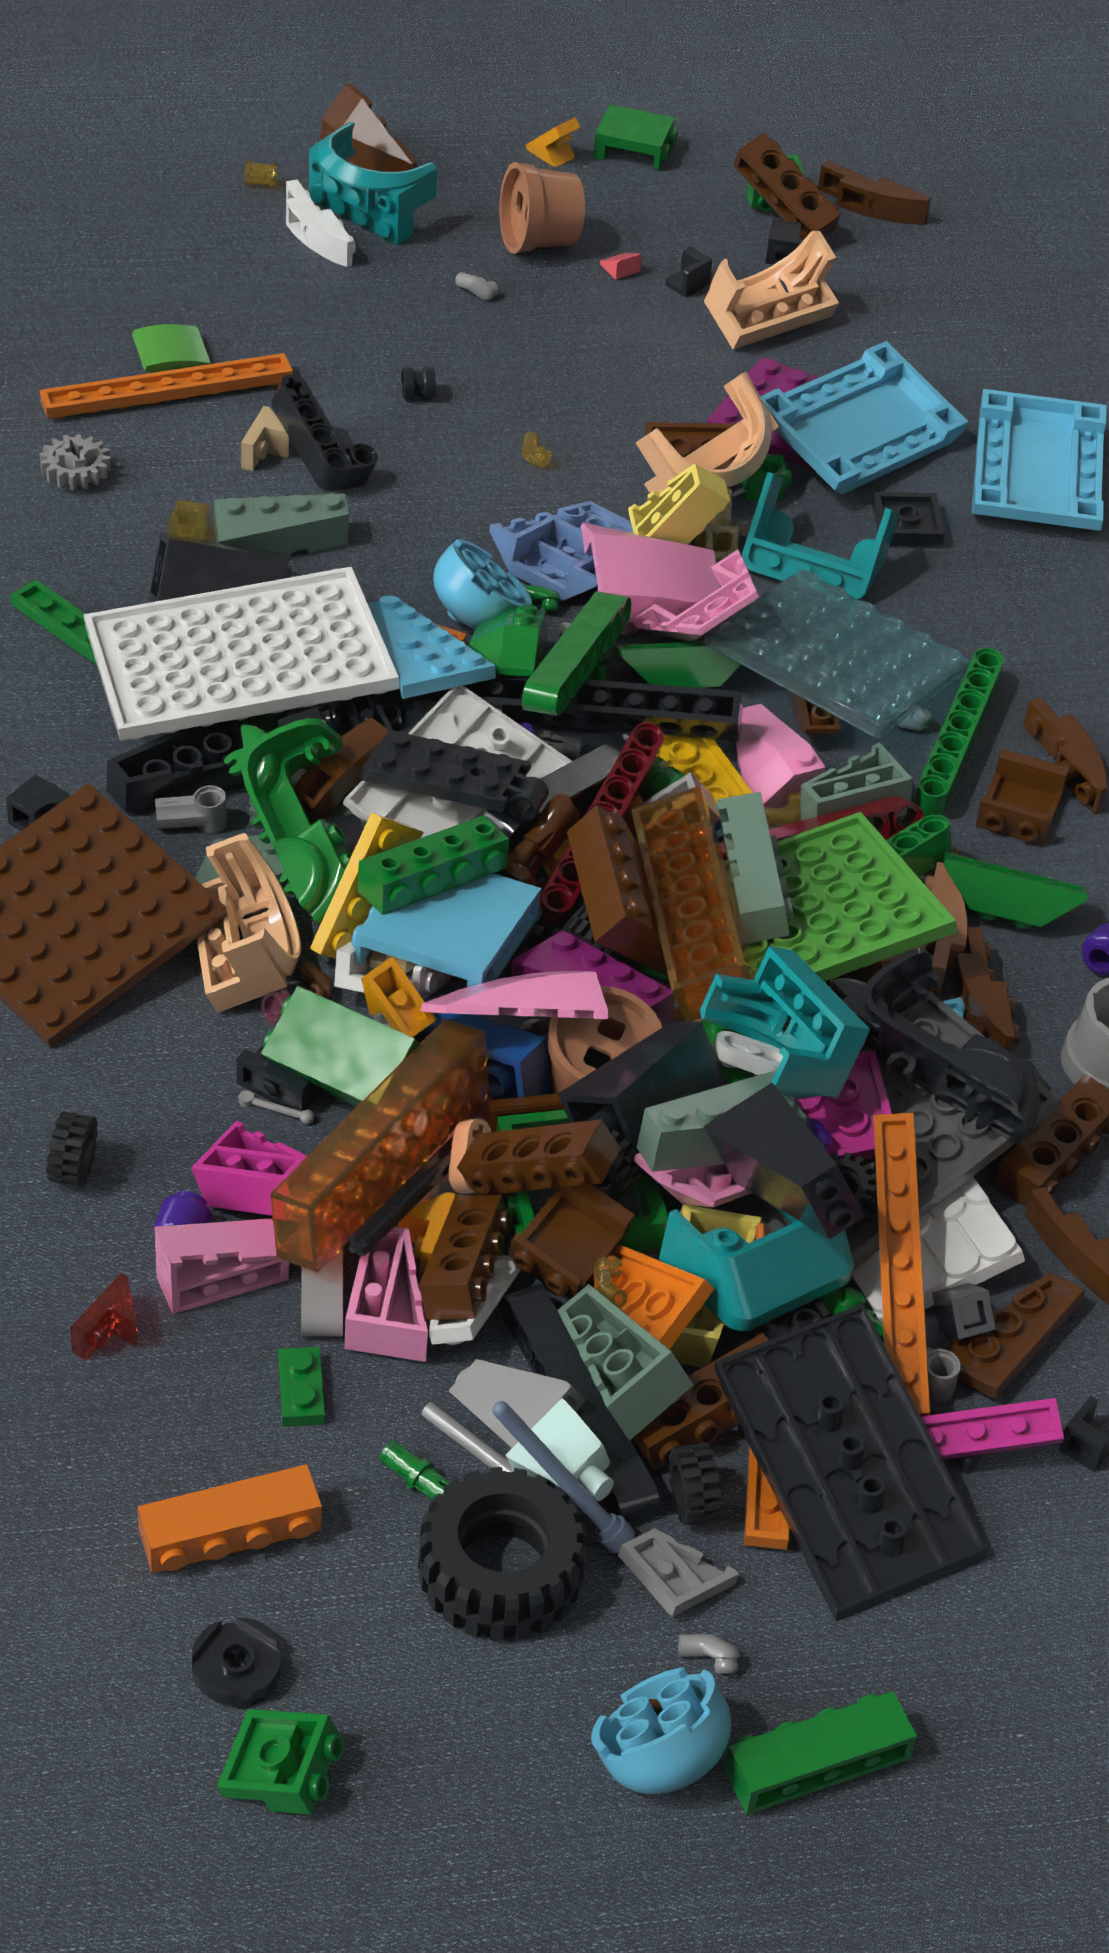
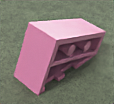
M394 1227L366 1256H360L345 1318L344 1349L426 1362L428 1330L423 1315L421 1292L417 1283L416 1265L410 1233L407 1228Z

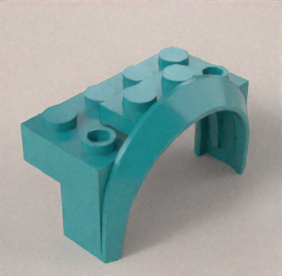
M348 122L309 148V193L311 200L331 209L333 212L395 245H399L413 235V210L436 197L437 167L430 162L407 171L380 172L364 169L345 161L357 152L352 147V133L355 123Z
M771 946L768 947L754 980L716 974L700 1008L703 1020L732 1029L752 1039L779 1048V1053L783 1058L770 1083H773L782 1095L797 1099H809L818 1096L838 1098L870 1031L868 1026L794 950ZM791 1019L787 1030L783 1031L784 1024Z

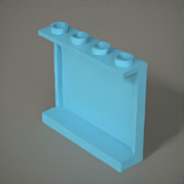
M492 873L383 915L372 906L368 918L363 925L356 927L352 936V946L355 947V963L360 965L370 950H374L467 980V987L496 980L539 918L541 888Z

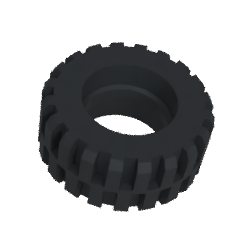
M490 1467L488 1473L480 1474L479 1470L464 1474V1481L460 1482L458 1479H455L444 1486L443 1495L439 1493L434 1496L429 1503L428 1512L423 1515L421 1523L418 1569L420 1570L419 1581L422 1591L428 1594L427 1601L434 1611L438 1613L442 1610L444 1611L443 1620L455 1628L459 1624L464 1626L466 1634L478 1637L479 1633L490 1635V1640L503 1641V1636L514 1635V1640L528 1638L529 1631L534 1629L537 1633H542L552 1627L553 1618L559 1621L570 1611V1604L577 1601L581 1591L588 1537L586 1526L582 1523V1514L579 1508L574 1503L569 1504L570 1497L559 1486L553 1489L550 1487L551 1482L549 1479L537 1474L536 1478L528 1476L527 1470L514 1468V1472L502 1471V1467ZM507 1535L521 1539L531 1545L541 1558L533 1565L522 1570L499 1572L478 1565L467 1556L464 1549L472 1542L486 1536Z

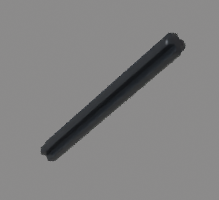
M453 1136L349 1237L350 1245L348 1248L351 1253L356 1252L359 1256H366L449 1173Z

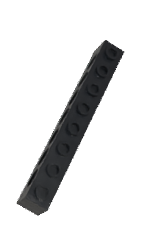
M495 672L494 679L463 685L493 707L502 709V713L513 721L521 724L529 723L533 725L632 733L637 725L649 722L660 727L663 734L668 736L739 741L743 713L741 691L587 679L562 714L556 716L523 709V690L527 680L530 678L529 676L500 675Z

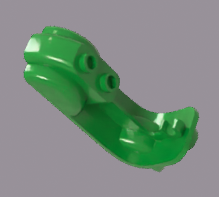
M319 718L297 720L269 733L256 726L242 725L241 733L244 748L227 755L224 763L228 766L234 765L229 769L231 775H243L245 787L258 814L251 823L259 830L264 827L265 831L258 838L265 844H272L284 872L279 878L281 885L287 884L283 892L290 895L295 893L300 905L321 925L352 854L345 849L343 843L346 842V837L338 825L335 823L330 825L321 818L311 825L289 778L305 765L312 762L318 765L320 764L319 759L333 755L341 750L344 745L343 738L329 727L325 720Z

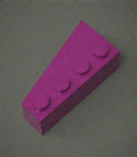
M564 930L511 961V977L531 973L595 971L600 986L619 988L643 1000L657 1015L662 1027L673 1021L675 998L673 990Z

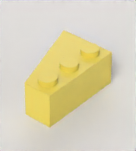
M694 463L669 480L668 488L660 493L656 491L651 492L647 497L649 501L640 507L633 504L628 508L633 533L688 545L697 535H700L705 530L707 524L718 513L724 511L730 502L724 479Z

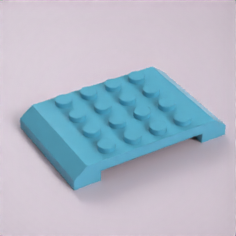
M887 341L865 350L860 360L785 393L778 388L760 396L779 426L775 431L836 492L842 495L949 445L965 430L969 422Z
M983 389L978 419L971 514L1101 531L1104 501H1102L1103 442L1107 405Z

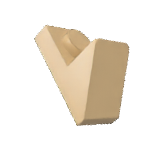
M263 406L241 442L242 469L254 471L260 459L264 460L267 453L284 458L289 456V436L270 407Z

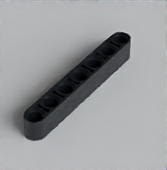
M625 733L540 778L547 784L549 795L534 819L522 821L515 818L509 810V803L502 813L487 810L484 816L509 838L508 848L513 849L521 842L520 837L533 827L543 808L554 795L558 793L566 794L579 812L591 806L631 734Z
M537 1284L504 1295L500 1300L503 1318L532 1372L567 1381L586 1399L576 1413L601 1441L610 1460L609 1466L604 1470V1473L613 1480L614 1484L610 1493L603 1499L609 1512L616 1516H623L628 1521L659 1510V1493L652 1477L631 1440L629 1441L607 1409L601 1393L597 1389L587 1366L579 1354L580 1352L576 1344L572 1340L543 1285Z

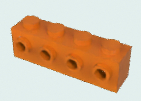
M307 1464L137 1506L139 1533L152 1574L164 1570L176 1571L188 1564L204 1560H219L231 1553L247 1549H262L274 1542L290 1538L301 1539L314 1532L321 1531L322 1505Z

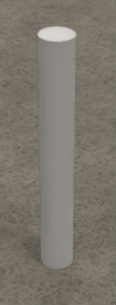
M433 1402L428 1403L424 1407L421 1414L424 1418L489 1468L502 1467V1471L513 1472L505 1457Z

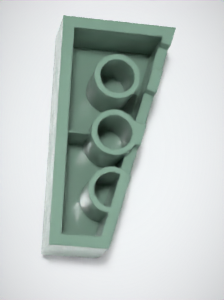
M327 493L321 495L214 499L215 540L218 543L278 553L285 558H290L295 551L304 550L309 554L348 545L349 512L346 494Z
M761 792L717 799L727 861L745 944L789 936L787 921L794 920L793 908L788 893L786 877L784 876L781 856L779 855L776 835H770Z
M774 1071L645 1108L636 1148L651 1171L724 1164L704 1126L767 1086L775 1076ZM783 1095L802 1121L806 1123L807 1117L792 1097Z
M588 1284L557 1310L572 1340L576 1344L580 1352L579 1354L587 1366L597 1389L601 1393L607 1409L629 1441L671 1404L678 1401L693 1386V1383L672 1351L591 1285Z

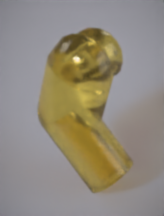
M527 432L523 437L521 456L537 468L546 467L553 457L552 451L549 449L545 452L546 446L538 447L539 436L534 432Z
M790 793L788 795V804L783 808L764 807L768 825H787L800 820L801 793Z
M603 1256L594 1265V1289L620 1309L627 1302V1293L614 1283V1278L622 1275L623 1271L618 1267L623 1265L616 1256L608 1258Z

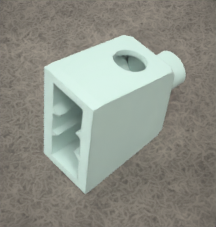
M561 1398L531 1430L593 1498L600 1501L610 1493L614 1484L613 1480L604 1473V1470L609 1466L610 1460L601 1441L572 1407ZM519 1442L506 1454L513 1472L514 1468L527 1470L528 1476L536 1478L537 1474L549 1479L551 1482L550 1487L553 1489L559 1486ZM569 1498V1504L573 1503L572 1499Z

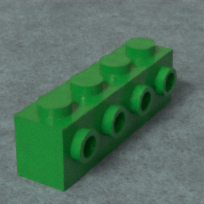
M484 815L359 860L357 891L382 915L506 869L509 838Z
M894 1691L879 1696L877 1694H868L860 1698L855 1704L840 1709L830 1707L820 1711L813 1718L798 1723L788 1721L782 1723L771 1732L756 1737L754 1735H746L737 1739L732 1745L728 1746L724 1770L747 1816L910 1760L917 1735Z

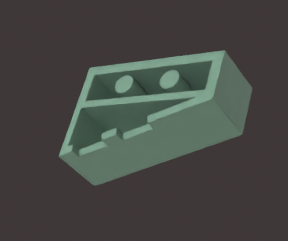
M879 742L872 746L871 753L862 758L858 755L849 758L848 765L838 771L835 768H831L801 785L800 821L892 796H901L911 801L913 778ZM903 809L898 817L906 815L907 809ZM874 817L868 820L871 824L874 823Z

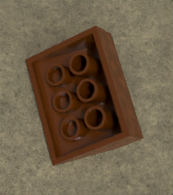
M596 805L567 831L594 941L676 980L681 975L651 866L624 819L616 812H609Z

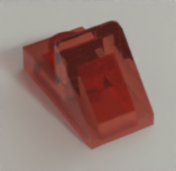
M122 1273L70 1327L72 1353L83 1360H86L96 1348L101 1349L109 1340L111 1333L135 1347L138 1345L137 1322L128 1277Z

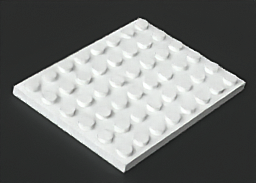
M352 567L84 614L85 627L120 741L128 739L137 740L149 735L174 733L181 729L197 726L206 727L224 721L244 720L256 715L276 714L284 710L314 707L321 703L337 700L346 701L353 697L383 694L390 690L400 689L399 676Z

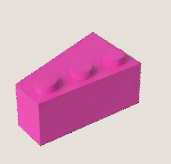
M236 1121L191 1167L201 1194L207 1201L206 1206L300 1220L322 1196L308 1156L280 1142L276 1144L268 1142L265 1134L259 1131L254 1134L250 1133L245 1129L244 1124Z

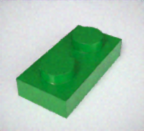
M320 1347L278 1349L282 1427L325 1425Z

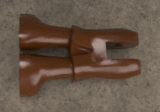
M558 793L548 801L533 827L520 837L521 842L508 855L507 868L497 872L500 876L541 888L542 896L544 888L536 878L539 868L545 859L551 860L559 846L568 838L567 831L580 819L579 810L566 794Z

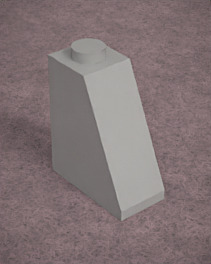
M478 1359L470 1367L460 1372L455 1384L449 1390L453 1396L511 1448L518 1441L494 1416L492 1409L496 1402H506L532 1429L561 1398L575 1412L586 1401L567 1381Z

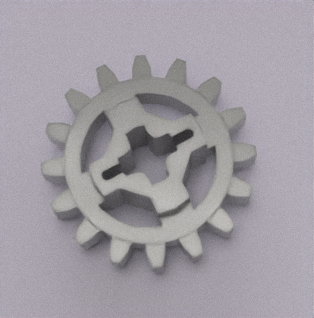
M77 434L75 437L63 435V441L52 439V446L44 445L43 453H40L42 476H47V482L49 483L57 481L58 488L63 487L65 484L69 485L70 490L80 486L83 489H87L88 483L99 485V478L107 479V471H111L109 448H104L102 441L94 443L92 436L86 440L81 439L80 434Z

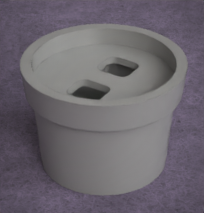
M1109 978L1099 981L1091 988L1080 1016L1070 1027L1061 1048L1063 1069L1074 1084L1087 1074L1109 1088Z

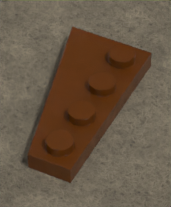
M1049 1272L1013 1296L1012 1303L1001 1310L993 1309L996 1330L959 1340L953 1338V1342L942 1348L954 1353L960 1361L958 1380L997 1400L1084 1301L1085 1289Z

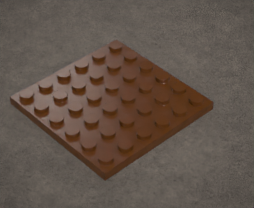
M87 783L0 846V1000L51 1049L228 915L226 906L90 783Z

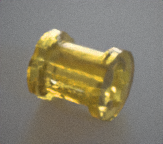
M247 159L244 173L245 185L250 186L251 183L268 185L270 189H275L278 174L277 162H272L268 165L254 163L252 159Z

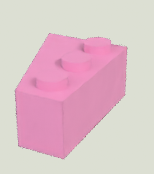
M272 1219L154 1227L157 1280L172 1314L289 1280V1254Z

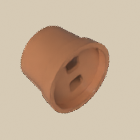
M513 162L509 165L503 178L499 203L501 234L507 250L513 254L531 252L535 248L573 246L578 242L585 219V196L582 182L577 174L536 169L534 165Z
M600 986L608 1009V1019L551 1017L548 1050L550 1054L549 1068L553 1093H560L565 1088L596 1070V1068L585 1064L583 1061L589 1049L602 1052L610 1056L612 1060L661 1029L662 1025L654 1011L643 1000L628 991L615 987Z

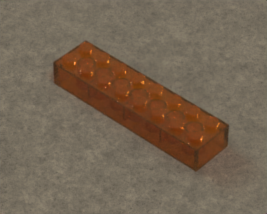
M699 785L631 810L671 990L685 1021L691 1022L702 1019L700 1008L716 974L754 980L714 819Z
M444 1019L270 1193L277 1258L318 1273L331 1259L338 1255L340 1249L349 1241V1237L406 1182L418 1167H421L426 1162L427 1158L439 1145H443L457 1124L466 1120L478 1104L486 1100L490 1092V1081L487 1075L489 1052L486 1049L485 1031Z

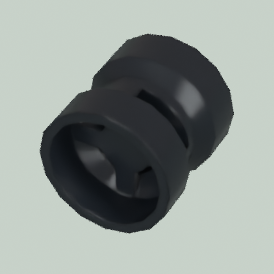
M412 367L402 368L401 387L403 399H413L419 395H422L424 398H435L436 379L434 367H423L422 370H414Z

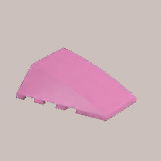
M583 522L581 524L585 555H593L598 591L631 597L632 607L629 621L654 604L678 616L720 588L719 582L711 569L716 564L714 550ZM627 624L621 634L623 636L635 634L638 629L630 628L629 624Z
M736 550L711 567L721 585L719 589L678 616L654 604L628 622L630 628L691 642L701 638L754 603L759 598V595L739 550Z
M595 971L531 973L496 979L463 988L421 1004V1012L608 1019V1009Z

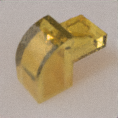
M729 488L727 490L730 502L724 511L718 513L707 524L705 530L694 538L696 547L714 550L715 559H724L738 550V525L731 522L732 489Z

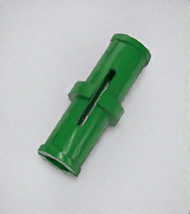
M392 1440L390 1445L387 1444L380 1454V1463L401 1476L407 1482L406 1486L414 1492L418 1490L431 1500L439 1493L443 1495L444 1486L451 1482L433 1469V1463L426 1458L421 1460L397 1440Z

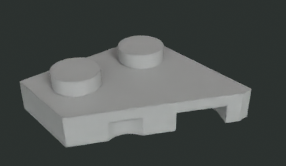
M655 1528L622 1544L618 1554L671 1617L734 1586L739 1575L735 1569L729 1566L723 1572L702 1561L704 1553L689 1545L679 1544L673 1537Z

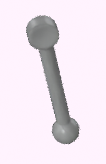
M242 1091L238 1096L239 1104L243 1107H250L252 1105L298 1118L305 1125L312 1124L315 1119V1115L311 1110L299 1111L255 1098L251 1091Z

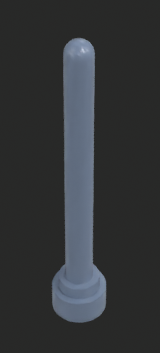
M498 1401L494 1404L492 1409L494 1416L595 1524L597 1541L610 1554L618 1553L622 1544L634 1538V1528L623 1516H616L613 1513L608 1514L506 1402Z

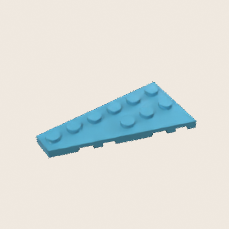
M383 596L379 598V601L368 603L399 676V686L401 687L403 699L495 678V665L401 601L398 597Z

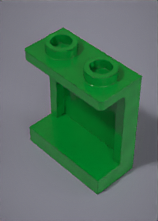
M609 104L595 132L593 158L604 160L610 147L653 155V170L659 171L663 161L668 162L671 146L675 147L677 142L678 130L674 129L675 117Z

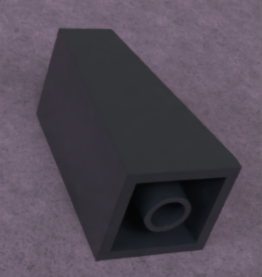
M160 532L149 599L152 602L291 578L292 566H288L289 560L278 553Z
M672 1021L565 1088L558 1096L570 1123L602 1119L606 1127L609 1128L610 1133L613 1130L620 1133L619 1139L621 1141L626 1138L630 1142L627 1146L630 1150L635 1149L637 1153H640L636 1147L645 1108L724 1086L726 1082L702 1022Z
M773 1083L765 1086L704 1126L730 1175L737 1184L826 1238L831 1239L864 1218L836 1162Z

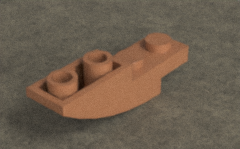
M937 862L935 875H927L925 885L954 917L957 924V933L944 937L939 941L930 942L927 946V950L934 951L933 955L930 954L933 972L941 978V987L936 989L932 986L930 991L941 994L946 969L953 970L957 953L965 952L967 915L961 893L945 869L944 863Z

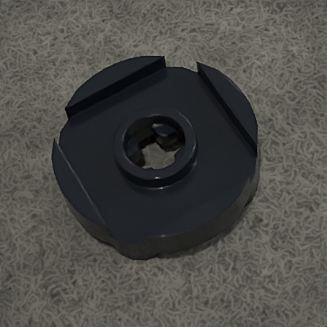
M236 1618V1623L222 1625V1621L213 1623L202 1631L192 1648V1679L194 1683L210 1699L222 1704L232 1705L236 1709L250 1708L256 1700L266 1696L275 1687L281 1674V1652L275 1634L267 1626L253 1619ZM239 1655L245 1656V1666L240 1668L230 1667L229 1662L226 1660L228 1657L236 1659Z

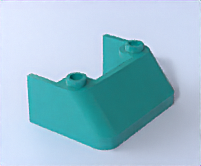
M767 472L742 553L746 567L750 571L845 601L856 602L863 599L885 562L900 513L885 508L876 539L860 541L855 546L850 560L790 542L794 531L793 521L788 514L774 509L783 477Z
M775 1207L792 1224L748 1243L738 1233L728 1228L713 1229L701 1234L675 1209L669 1213L659 1260L705 1279L714 1290L704 1304L729 1328L738 1331H749L828 1294L850 1281L854 1269V1260L846 1231L844 1230L835 1237L828 1239Z

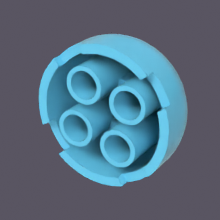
M457 539L438 559L433 574L436 594L448 610V615L460 625L465 624L476 630L478 625L510 609H517L518 605L532 604L529 593L511 571L506 574L498 564L490 560L491 554L469 541Z
M682 1667L652 1676L627 1690L620 1696L624 1704L609 1718L607 1716H600L593 1727L591 1735L595 1750L607 1771L618 1783L632 1791L643 1794H663L682 1789L694 1783L716 1765L727 1748L731 1735L732 1720L727 1701L713 1675L705 1669L700 1674L688 1675L685 1668ZM648 1699H657L663 1711L660 1714H656Z

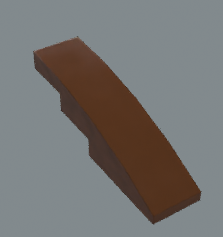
M1046 1187L1031 1190L1025 1212L1027 1220L1045 1245L1063 1265L1096 1296L1109 1305V1238L1096 1241L1078 1212L1063 1215Z

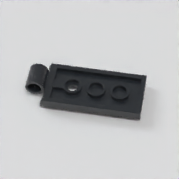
M389 730L361 768L362 780L501 813L509 803L511 814L522 821L534 819L549 795V788L543 780L537 777L526 776L531 769L530 761L512 758L506 754H495L477 750L471 746L450 744L439 739L419 737L404 731Z

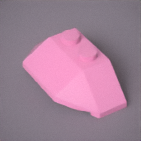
M640 1153L635 1154L634 1162L682 1204L715 1207L752 1193L734 1181L725 1164L652 1172Z

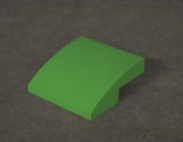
M162 324L135 329L132 334L145 372L154 373L174 370L178 367L188 368L211 364L198 327Z

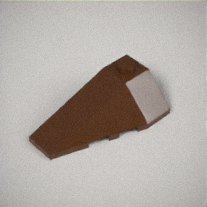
M351 83L345 85L322 117L321 141L346 123L354 122L352 147L357 152L346 159V161L364 169L380 172H402L417 168V161L399 138L393 139L386 129L387 122L382 116L377 118L370 109L372 102Z

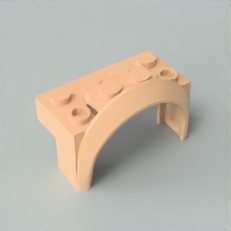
M811 231L803 242L784 259L755 275L741 280H736L728 267V260L726 258L720 263L715 272L704 303L732 349L832 317L839 302L827 284L825 277L836 260V256L820 231ZM781 281H783L787 286V290L789 291L788 293H786L783 286L781 285Z
M746 371L724 385L725 390L744 419L683 458L658 428L636 442L639 450L656 475L644 483L649 493L653 491L662 492L669 487L667 486L669 480L694 463L724 479L727 488L745 481L758 470L768 453L772 439L771 432L779 426L764 404Z
M245 833L206 847L207 857L218 873L219 878L201 885L226 906L228 914L197 938L205 994L217 1013L287 987L286 977L293 974L301 953L299 929L288 898L283 892V888L274 871ZM265 907L269 908V910L266 912H263L261 914L255 915L247 919H243V917L247 914H257L263 911ZM239 925H240L241 932H242V935H243V940H240L239 930H238Z

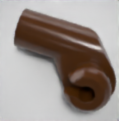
M311 962L303 963L298 969L297 975L310 986L309 991L331 1000L333 981Z

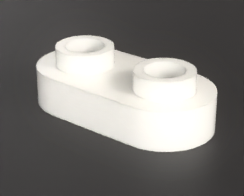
M730 1031L719 1032L712 1046L716 1059L721 1065L728 1068L738 1067L752 1072L756 1076L772 1071L776 1073L783 1058L779 1053V1048Z

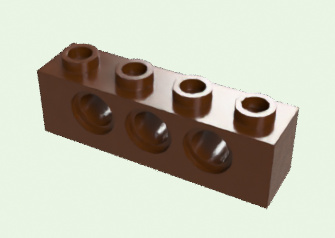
M765 132L738 150L733 166L784 221L802 223L800 232L802 240L811 231H820L823 237H826L836 229L841 216L836 205L824 197L813 181H809L800 171L796 162L790 160L781 151L778 143L771 140Z
M1087 1074L1059 1100L1060 1108L1036 1126L1028 1138H1022L1020 1143L1016 1144L1000 1161L993 1185L1026 1208L1031 1190L1046 1187L1052 1197L1059 1186V1181L1063 1177L1069 1179L1077 1170L1080 1159L1084 1155L1090 1157L1098 1148L1101 1137L1105 1133L1109 1135V1088Z
M602 1119L476 1134L458 1164L457 1169L476 1195L600 1184L605 1179L621 1147Z
M502 1194L455 1196L419 1284L426 1320L475 1319L480 1303L486 1300L488 1281L495 1276L497 1257L503 1254L505 1236L510 1234L512 1229L511 1213L509 1210L504 1209Z
M761 1333L715 1361L769 1341V1339ZM715 1361L689 1375L688 1377L693 1386L678 1401L671 1404L631 1439L636 1451L653 1473L670 1465L669 1454H671V1448L710 1443L719 1434L736 1424H740L720 1386V1380L715 1372Z

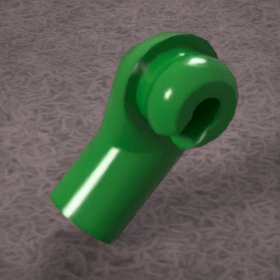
M523 585L529 593L532 602L542 603V611L556 613L559 610L561 598L558 592L542 586Z

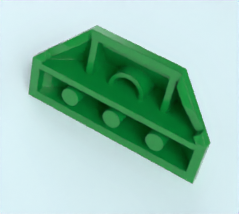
M518 605L517 609H510L478 625L469 642V647L495 665V672L500 675L530 677L538 667L547 644L546 611L537 610L538 607L534 605Z
M744 639L613 645V653L645 684L704 689L722 686L754 651V644Z
M945 852L944 867L968 907L976 911L975 915L984 919L996 920L997 916L1011 919L1010 923L1020 928L1031 929L1032 925L1042 927L1085 903L1088 898L1086 886Z

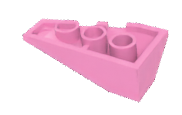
M762 704L743 708L739 741H734L738 754V768H740L743 780L753 793L761 792L765 812L799 804L801 800V785L824 773L826 767L808 742Z

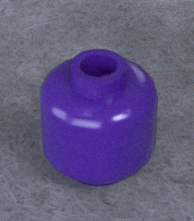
M1109 923L1097 927L1085 939L1081 950L1083 962L1088 969L1101 976H1109Z
M178 1191L176 1195H170L163 1200L154 1227L211 1223L212 1212L206 1206L207 1201L202 1196L190 1191Z

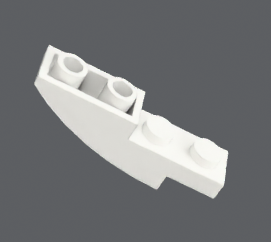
M298 179L286 181V225L302 243L319 255L339 265L351 267L353 254L356 252L354 238L351 235L349 236L344 229L342 221L336 218L331 209L321 211L320 207L313 203L308 190H304Z

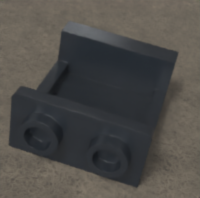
M263 1045L256 1053L244 1049L236 1058L237 1084L276 1104L304 1111L323 1092V1090L311 1085L310 1080L268 1061L261 1055L264 1049Z

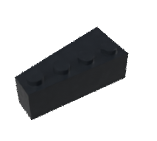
M230 720L214 723L206 727L197 726L181 729L107 760L108 793L127 813L154 807L155 799L194 796L198 789L208 785L220 787L222 790L245 786L242 774L233 776L229 773V769L234 765L228 766L224 763L227 755L244 748L241 726L243 724L240 720Z

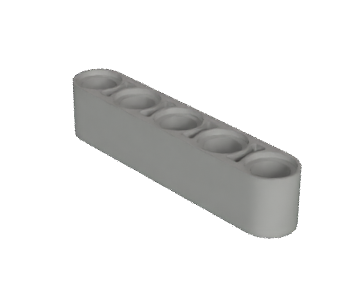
M314 1172L322 1196L309 1209L308 1213L302 1217L301 1337H343V1172Z

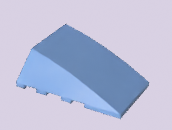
M591 501L558 508L556 515L542 512L536 514L535 520L525 522L526 520L521 517L511 520L510 526L503 527L502 524L496 523L490 525L489 529L508 571H511L516 577L531 585L542 586L558 592L562 601L597 586L593 555H585L581 531L582 522L633 533L631 521Z

